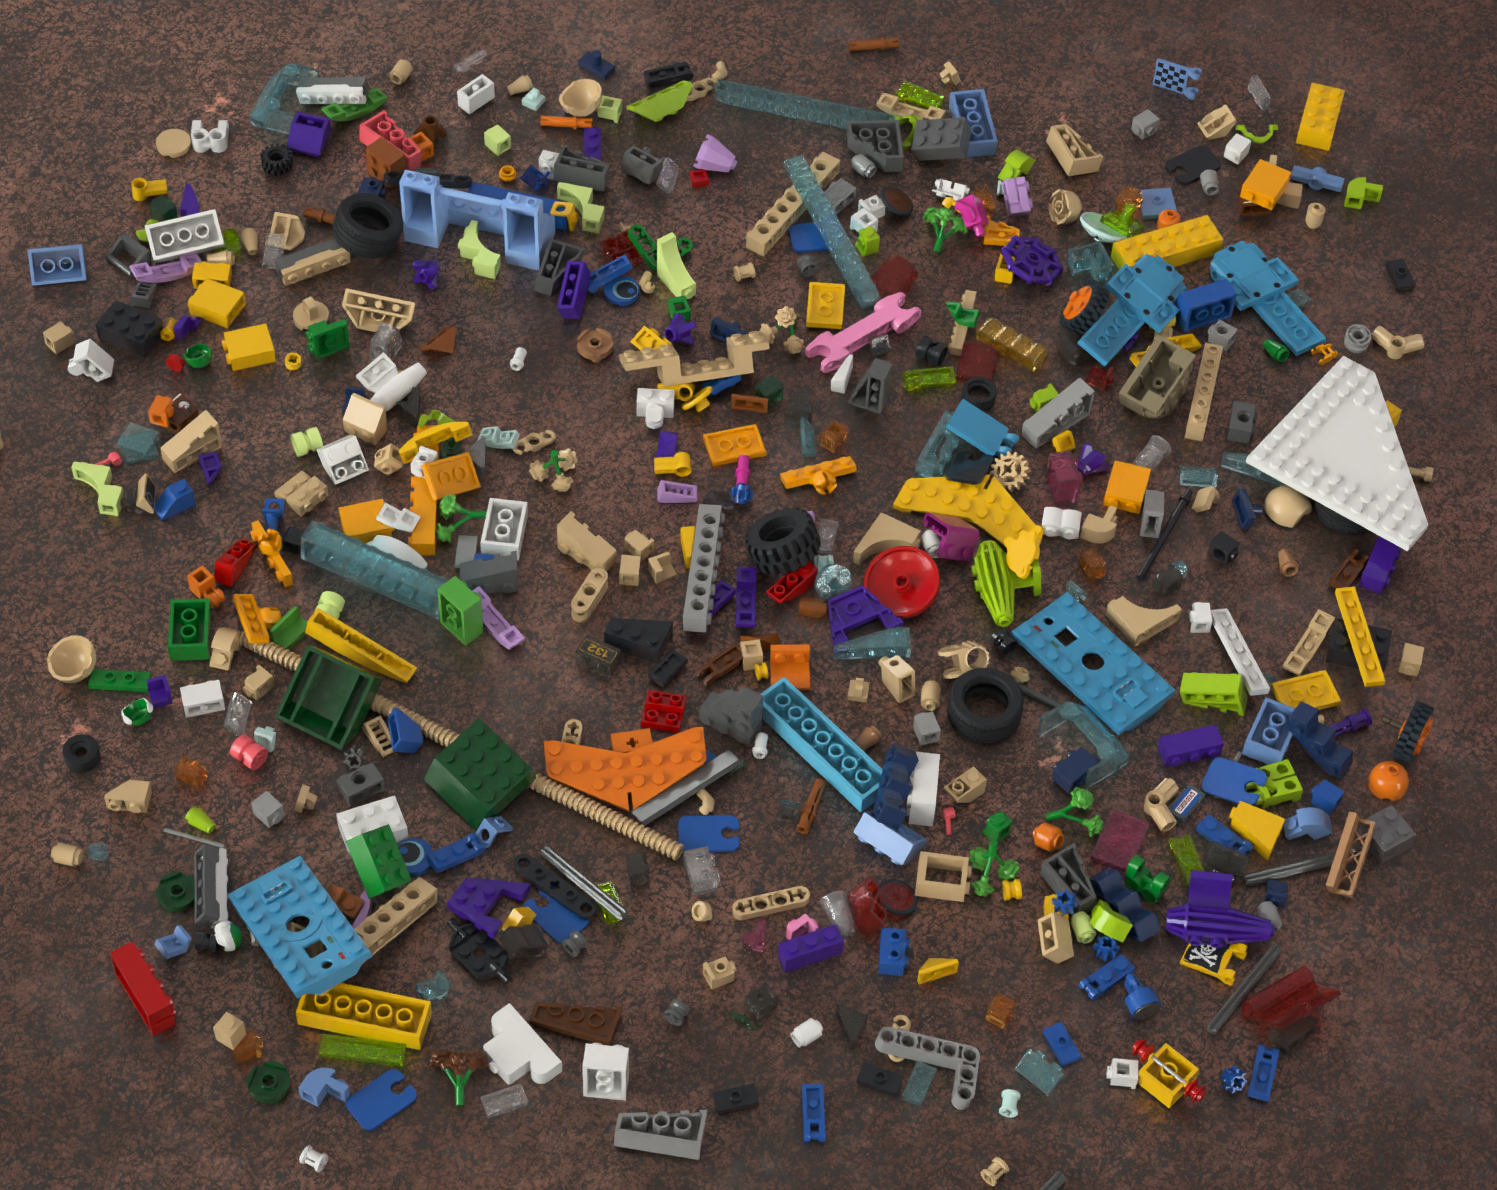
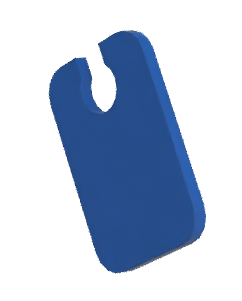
M825 221L790 226L789 235L793 250L797 253L841 249L845 243L844 236L830 238L827 235L829 232H842L841 224L837 221Z
M1218 757L1211 762L1201 787L1207 794L1237 804L1242 801L1254 806L1260 795L1247 793L1245 786L1250 782H1255L1258 786L1264 787L1267 775L1262 770Z
M732 815L683 816L678 822L679 844H683V852H734L739 848V837L727 839L721 835V832L724 829L739 830V821Z
M541 890L539 894L550 901L548 906L538 907L532 898L523 905V907H529L537 914L533 921L556 943L561 945L564 939L570 937V933L573 930L580 933L589 923V920L584 921Z
M388 1070L347 1099V1109L363 1129L367 1131L376 1129L416 1101L417 1092L412 1085L405 1088V1091L401 1094H395L391 1091L393 1084L400 1083L405 1079L399 1070Z

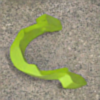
M898 115L888 119L899 120V125L908 120L913 124L910 135L902 142L903 150L910 149L913 143L916 122L921 120L920 117L909 115L901 118Z
M1235 125V130H1240L1252 143L1259 145L1271 138L1273 131L1278 130V125H1269V133L1264 137H1255L1252 133H1248L1245 125Z
M433 409L428 415H421L418 426L423 429L425 424L431 419L437 420L438 425L455 421L442 412ZM452 437L449 446L455 449L460 441L455 442L454 437Z

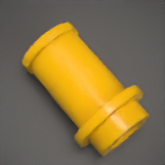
M169 318L164 329L160 332L163 340L170 341L175 337L173 327L178 322L176 319Z

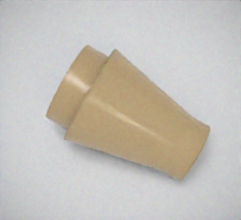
M522 75L506 87L511 96L530 91L533 88V84L528 75Z
M253 228L242 230L240 239L248 254L256 255L259 252L257 232Z
M227 249L207 255V262L217 264L224 262L234 265V252Z

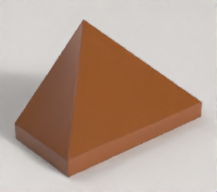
M456 327L444 328L421 347L422 351L454 354Z
M732 394L731 408L767 413L768 398L754 394Z
M779 633L740 635L741 642L760 639L762 652H770L771 645H780Z

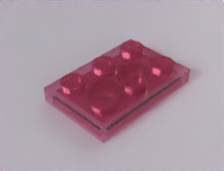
M1111 809L1090 860L1126 873L1129 862L1140 849L1150 823Z

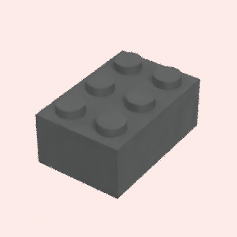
M965 117L917 120L911 150L918 161L967 158L972 128Z

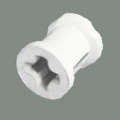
M308 1145L302 1151L299 1160L300 1163H306L314 1167L315 1171L321 1172L328 1161V1155L325 1153L321 1154Z

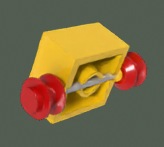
M1146 1038L1135 1042L1132 1047V1055H1140V1062L1148 1060L1139 1070L1137 1083L1160 1102L1170 1108L1183 1094L1185 1097L1192 1096V1103L1200 1102L1207 1093L1205 1091L1206 1086H1198V1079H1196L1199 1068L1167 1043L1154 1054V1045H1146Z

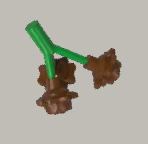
M437 1049L431 1053V1063L429 1064L430 1067H441L442 1071H445L455 1086L456 1106L464 1105V1086L470 1075L477 1068L488 1067L486 1056L478 1050L464 1054L463 1052L452 1053L444 1049ZM465 1066H468V1071L461 1082V1074L463 1073V1068ZM450 1067L454 1069V1073L457 1075V1081L449 1069Z

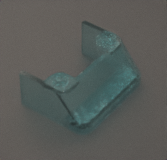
M290 63L272 75L249 114L251 124L289 134L295 115L280 111L281 103L279 99L288 84L298 86L300 77H320L319 70Z
M1064 702L1040 717L1037 732L1039 737L1065 721L1072 720L1097 747V755L1102 761L1088 769L1084 785L1086 789L1127 765L1130 757L1129 751L1088 707L1074 702Z

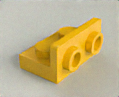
M645 325L630 341L640 351L646 347L655 349L666 344L672 346V343L665 337L663 339L659 338L660 334L654 328L648 329Z

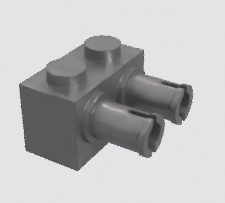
M633 145L624 152L621 170L650 185L659 177L660 169L666 164L667 160L662 155L652 156L651 149L647 150L648 147H644L641 150Z

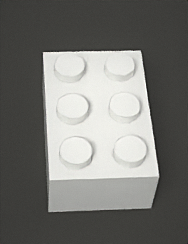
M490 498L480 543L481 554H500L501 557L511 555L512 551L517 550V561H519L528 518L527 502Z
M916 752L919 761L910 775L913 788L907 797L906 816H909V824L933 826L940 754Z
M395 795L336 814L338 827L350 859H352V856L345 841L389 824L397 844L409 839L408 829Z
M586 1043L583 1060V1096L626 1101L629 1081V1048L622 1045L607 1046L601 1043Z

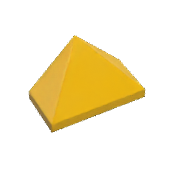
M928 958L919 970L918 984L957 973L958 959Z

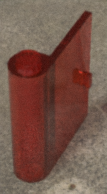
M1302 966L1242 1002V1012L1246 1017L1283 1030L1341 994L1338 990L1316 983L1311 971L1307 967Z

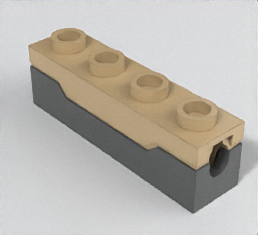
M335 238L275 260L276 271L285 286L351 262L350 252L345 250Z

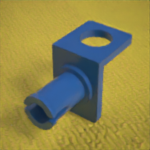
M267 498L265 500V509H262L264 520H267L266 533L268 529L277 531L278 520H284V499ZM273 503L280 505V509H269V507Z

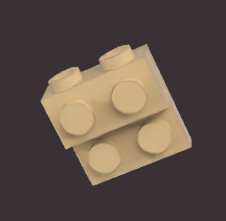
M300 471L274 493L278 499H284V504L295 513L303 516L306 512H310L320 501L326 499L328 487L317 477L313 476L311 478L304 471Z

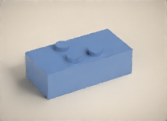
M984 89L950 92L949 109L951 117H965L972 128L967 158L995 155L998 141Z

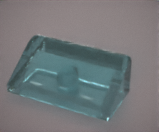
M801 417L800 437L802 456L816 457L814 427L805 417Z
M1179 466L1180 485L1213 486L1214 488L1217 486L1218 474L1216 468Z

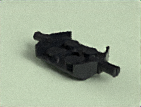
M454 918L447 921V925L454 931V935L449 943V951L478 981H488L495 977H500L506 984L512 981L513 977L505 971L510 959V950L506 951L495 939L489 937L488 932L485 930L477 929L475 923L459 925ZM478 951H483L485 956L477 958L474 954Z

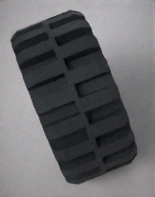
M797 507L773 510L774 512L765 514L764 517L757 519L755 524L749 527V531H747L745 536V546L758 571L767 575L788 574L790 571L794 572L798 568L806 566L807 562H811L814 559V555H817L819 552L821 537L814 520L807 511Z

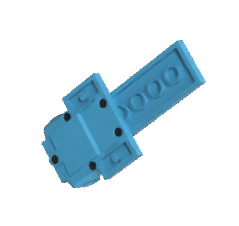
M1244 241L1229 245L1227 248L1214 253L1209 268L1212 279L1214 281L1227 279L1237 293L1234 305L1240 311L1251 306L1295 356L1325 343L1326 337L1284 292L1298 285L1299 279L1279 257L1269 260L1262 249L1255 243L1246 244Z
M1146 254L1132 268L1125 263L1104 286L1118 299L1078 341V344L1105 367L1145 322L1159 334L1180 311L1175 305L1177 304L1179 293L1187 290L1183 283L1184 277L1171 264L1165 262L1158 255L1153 257Z

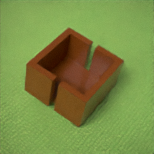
M382 137L366 147L367 170L372 177L384 181L385 172L397 171L402 173V171L407 170L405 167V154ZM384 182V185H385V186L387 185V186H388L389 188H391L392 190H393L395 187L398 186V185H389V184H386V183Z

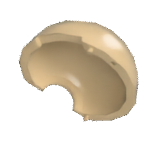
M580 79L572 82L560 94L559 102L563 109L571 115L585 117L599 108L602 101V88L595 80Z
M1282 485L1274 488L1267 495L1264 508L1267 515L1274 522L1281 526L1294 527L1304 515L1307 516L1311 513L1312 504L1308 496L1288 485Z
M69 636L61 639L53 646L47 657L49 672L54 678L64 683H76L86 679L93 671L96 663L94 646L89 639L82 636Z

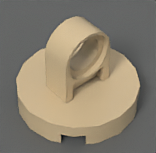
M311 296L303 299L302 303L297 305L293 311L295 326L302 331L303 329L308 330L309 325L323 320L327 323L329 320L328 308L323 303L314 301Z

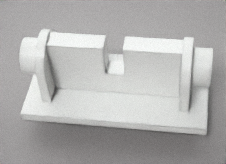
M940 178V180L936 179L935 181L937 189L932 190L937 192V196L946 198L949 195L953 196V199L957 201L964 198L965 194L968 195L970 188L967 185L955 183L952 189L951 181Z

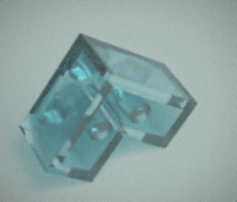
M1101 241L1068 249L1066 265L1072 276L1089 272L1092 279L1098 283L1110 281L1113 277L1114 264Z

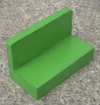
M294 606L270 629L271 642L284 647L286 650H290L306 635L307 621L300 617L297 606Z

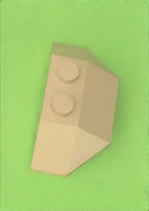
M347 288L342 307L357 329L386 334L390 327V336H393L412 321L416 305L414 302Z

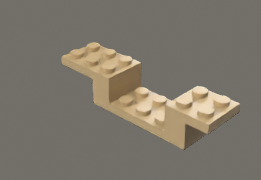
M751 331L747 335L733 334L731 337L726 338L728 359L719 357L715 361L700 360L695 364H680L678 353L673 346L668 344L661 345L660 348L655 349L651 347L642 348V351L626 350L624 353L619 354V359L625 371L657 366L658 377L665 387L754 373L752 352L770 348L769 341L762 332Z

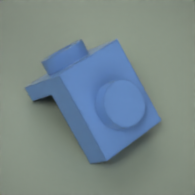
M178 925L173 934L156 939L154 945L165 959L186 953L191 937L181 925Z

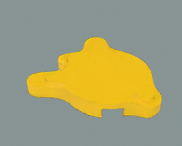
M1039 525L1035 526L1030 532L1021 531L1017 540L1010 536L1004 540V546L1007 548L1006 564L1021 579L1029 576L1030 570L1033 568L1031 563L1034 559L1038 560L1039 542L1044 533V528Z

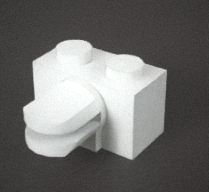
M88 339L76 344L74 358L69 359L68 371L75 376L84 373L87 377L91 376L96 382L111 377L114 359L95 342Z
M638 388L637 416L646 418L647 427L652 429L660 428L663 424V418H673L675 390Z

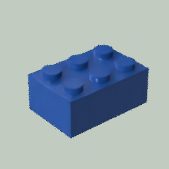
M1227 279L1179 293L1176 307L1180 311L1175 315L1176 321L1182 330L1186 332L1218 322L1219 319L1231 318L1237 293Z

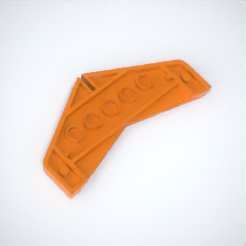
M703 727L688 729L627 753L554 740L544 741L546 772L550 779L629 812L628 794L632 796L633 810H635L703 766L706 762Z

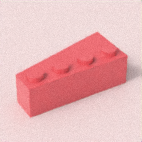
M385 110L360 124V142L369 146L382 137L405 154V167L407 170L415 171L421 167V150L410 138L405 136V132L396 126V122L388 117V113Z

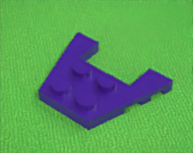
M863 585L827 600L835 655L851 649V644L844 632L876 618L881 619L888 633L904 626L903 620L900 617H896L892 610L881 604L879 599Z
M466 877L447 901V908L464 920L469 919L475 923L477 929L485 930L488 932V936L494 939L502 928V921L488 917V913L502 895L522 901L530 891V884Z

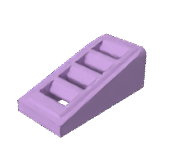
M661 480L657 489L658 502H697V486Z

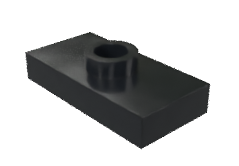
M1404 259L1387 261L1386 267L1397 290L1415 289L1416 284Z
M672 649L649 672L648 678L664 688L688 663V659Z
M863 1062L856 1083L897 1097L904 1076Z
M754 1083L712 1094L718 1115L759 1105Z

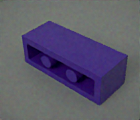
M567 261L557 306L564 319H581L591 274L584 261Z
M1381 536L1378 537L1362 574L1360 587L1381 594L1383 587H1388L1391 579L1388 575L1389 573L1393 574L1396 567L1394 561L1399 560L1402 553L1399 546Z
M1212 725L1162 736L1159 739L1158 750L1165 767L1179 766L1182 763L1197 762L1200 759L1215 758L1221 755L1224 742L1217 726Z
M834 924L778 943V958L786 973L843 953L844 940L837 925Z

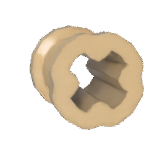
M752 262L745 266H734L733 270L737 282L743 278H755V269Z
M995 1157L992 1160L993 1163L987 1169L981 1171V1177L991 1186H995L997 1180L1003 1174L1009 1172L1008 1165L999 1157Z

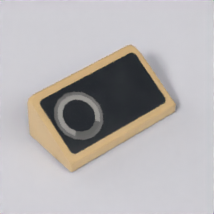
M145 473L138 482L136 506L153 514L156 486L148 474Z

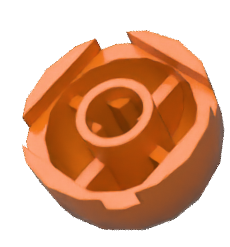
M1384 761L1378 763L1372 769L1368 786L1372 794L1377 798L1396 801L1406 794L1409 776L1405 768L1398 762Z

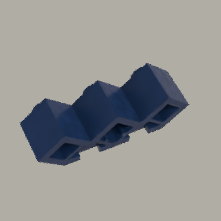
M1301 701L1289 716V731L1323 771L1341 779L1353 763V750L1337 744L1336 730L1318 722L1319 709Z
M896 743L885 754L873 812L877 822L898 829L907 815L904 802L913 788L910 775L919 760L914 750Z
M1107 867L1089 878L1097 900L1107 902L1113 911L1126 916L1133 926L1127 934L1130 939L1143 942L1161 931L1156 914L1142 908L1139 894L1124 887L1123 877L1118 870Z

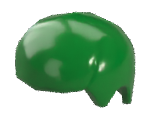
M196 344L191 348L188 347L186 354L183 353V356L189 366L203 368L210 363L213 352L205 344Z

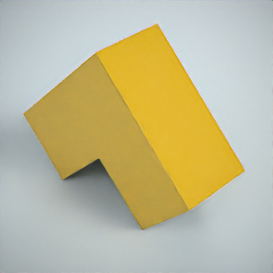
M529 907L514 908L501 929L509 937L517 936L524 925H530L537 914Z

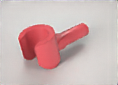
M111 452L106 460L95 465H106L112 462L114 466H119L122 460L118 453Z
M953 807L945 808L942 814V818L946 823V835L948 836L951 835L950 819L955 818Z

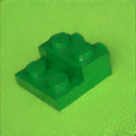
M345 319L329 325L323 320L309 325L308 331L305 332L306 338L310 342L307 344L310 354L313 353L316 360L350 348L348 324Z

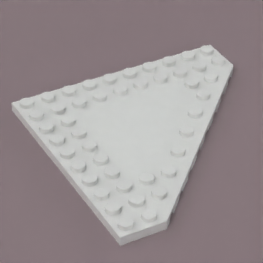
M1345 356L1327 372L1246 458V463L1406 551L1427 530L1428 522L1376 374Z

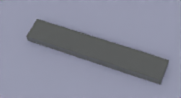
M730 750L725 751L631 811L632 817L640 824L647 825L741 764L740 759Z

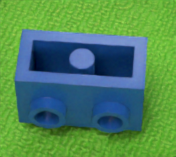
M881 928L878 974L903 976L904 968H908L909 956H905V950H909L910 938H906V929Z

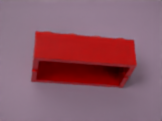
M133 941L110 952L114 972L151 1034L155 1036L176 1025L174 1016L177 1013L173 1007L174 1002L170 994L166 995L163 990L165 988L160 978L156 979L153 975L155 971L150 962H145V955L141 947L136 948Z

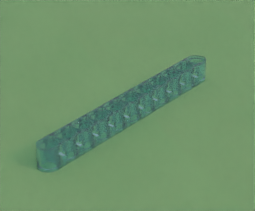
M718 80L714 85V99L717 102L847 129V121L895 120L893 115L727 80Z
M799 155L785 159L784 166L787 174L858 304L862 309L875 306L881 300L880 294L805 157Z

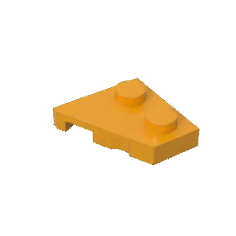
M986 215L989 224L984 226L986 233L984 245L1006 246L1012 236H1019L1020 229L1008 226L1002 221L996 223L990 220V216Z

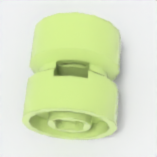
M317 427L307 429L305 433L300 431L291 434L292 445L297 457L307 455L309 450L316 452V449L323 446Z
M325 591L321 594L316 609L319 608L334 618L339 619L345 600L335 592Z

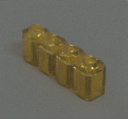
M988 317L976 330L975 339L978 342L991 347L994 351L1005 355L1013 362L1020 363L1030 371L1036 372L1047 359L1048 349L1044 345L1033 342L1028 336L1018 334L1012 327L1002 325L997 319Z

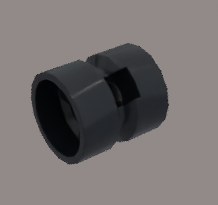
M924 335L917 345L915 357L924 361L928 359L929 363L939 367L947 355L948 345L941 342L935 343L933 338Z

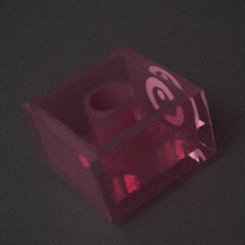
M1071 450L1049 454L1045 478L1055 506L1076 503L1078 495L1081 493L1080 483L1083 482L1082 473L1078 472L1077 459L1073 458Z

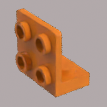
M810 644L770 646L771 686L785 677L798 690L810 689Z

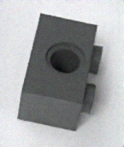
M1233 401L1227 440L1249 444L1250 436L1254 437L1256 426H1252L1253 423H1256L1258 412H1254L1255 404Z
M373 762L362 765L357 770L346 773L337 779L338 791L349 807L385 790L384 779Z

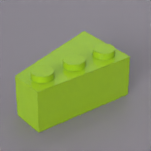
M1183 673L1180 687L1183 703L1207 709L1208 706L1220 708V711L1225 713L1226 710L1239 712V716L1244 717L1248 697L1241 674Z

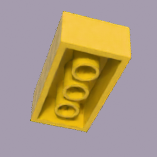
M1311 83L1296 139L1297 144L1329 151L1345 90Z

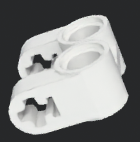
M202 120L192 121L191 138L193 149L196 152L203 153L211 148L213 152L220 153L227 149L229 135L228 120H219L218 128L212 129L209 133L203 128Z

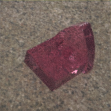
M758 919L757 930L742 936V942L754 951H764L766 920Z

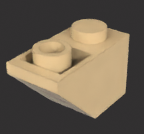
M973 766L944 786L943 789L956 803H970L985 792L987 779Z
M126 781L105 794L104 799L107 809L147 813L152 795L151 785L148 781Z

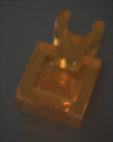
M984 184L982 190L975 185L974 196L982 199L985 211L995 210L992 192L987 193V184Z

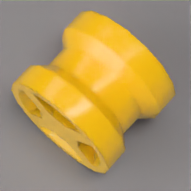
M1015 879L1012 882L1008 880L1002 881V894L1005 901L1010 900V898H1016L1017 900L1022 898L1020 879Z

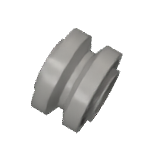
M1360 324L1350 326L1344 337L1346 349L1353 353L1364 352L1371 340L1370 330Z

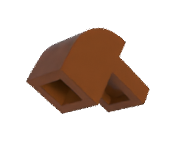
M330 885L327 893L343 915L356 920L365 901L346 892L343 888Z

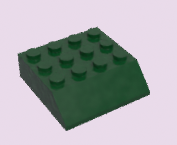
M307 645L275 717L343 750L359 733L383 679L322 649Z
M480 718L434 758L424 777V780L475 831L478 830L484 818L495 817L536 779L533 769Z

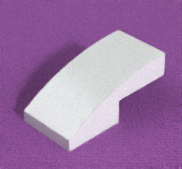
M385 502L376 520L390 527L412 532L420 516L406 508L400 511Z

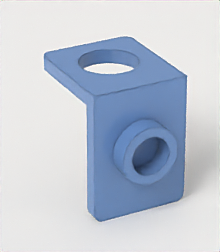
M501 816L483 819L475 834L478 837V841L485 848H489L498 833L512 831L513 827ZM484 829H487L489 832V839L487 841L482 838V831Z

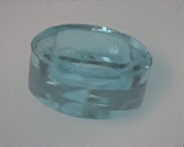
M1182 560L1174 561L1172 569L1177 579L1186 578L1187 566Z
M93 843L88 846L87 856L94 861L105 860L108 857V847L103 843Z

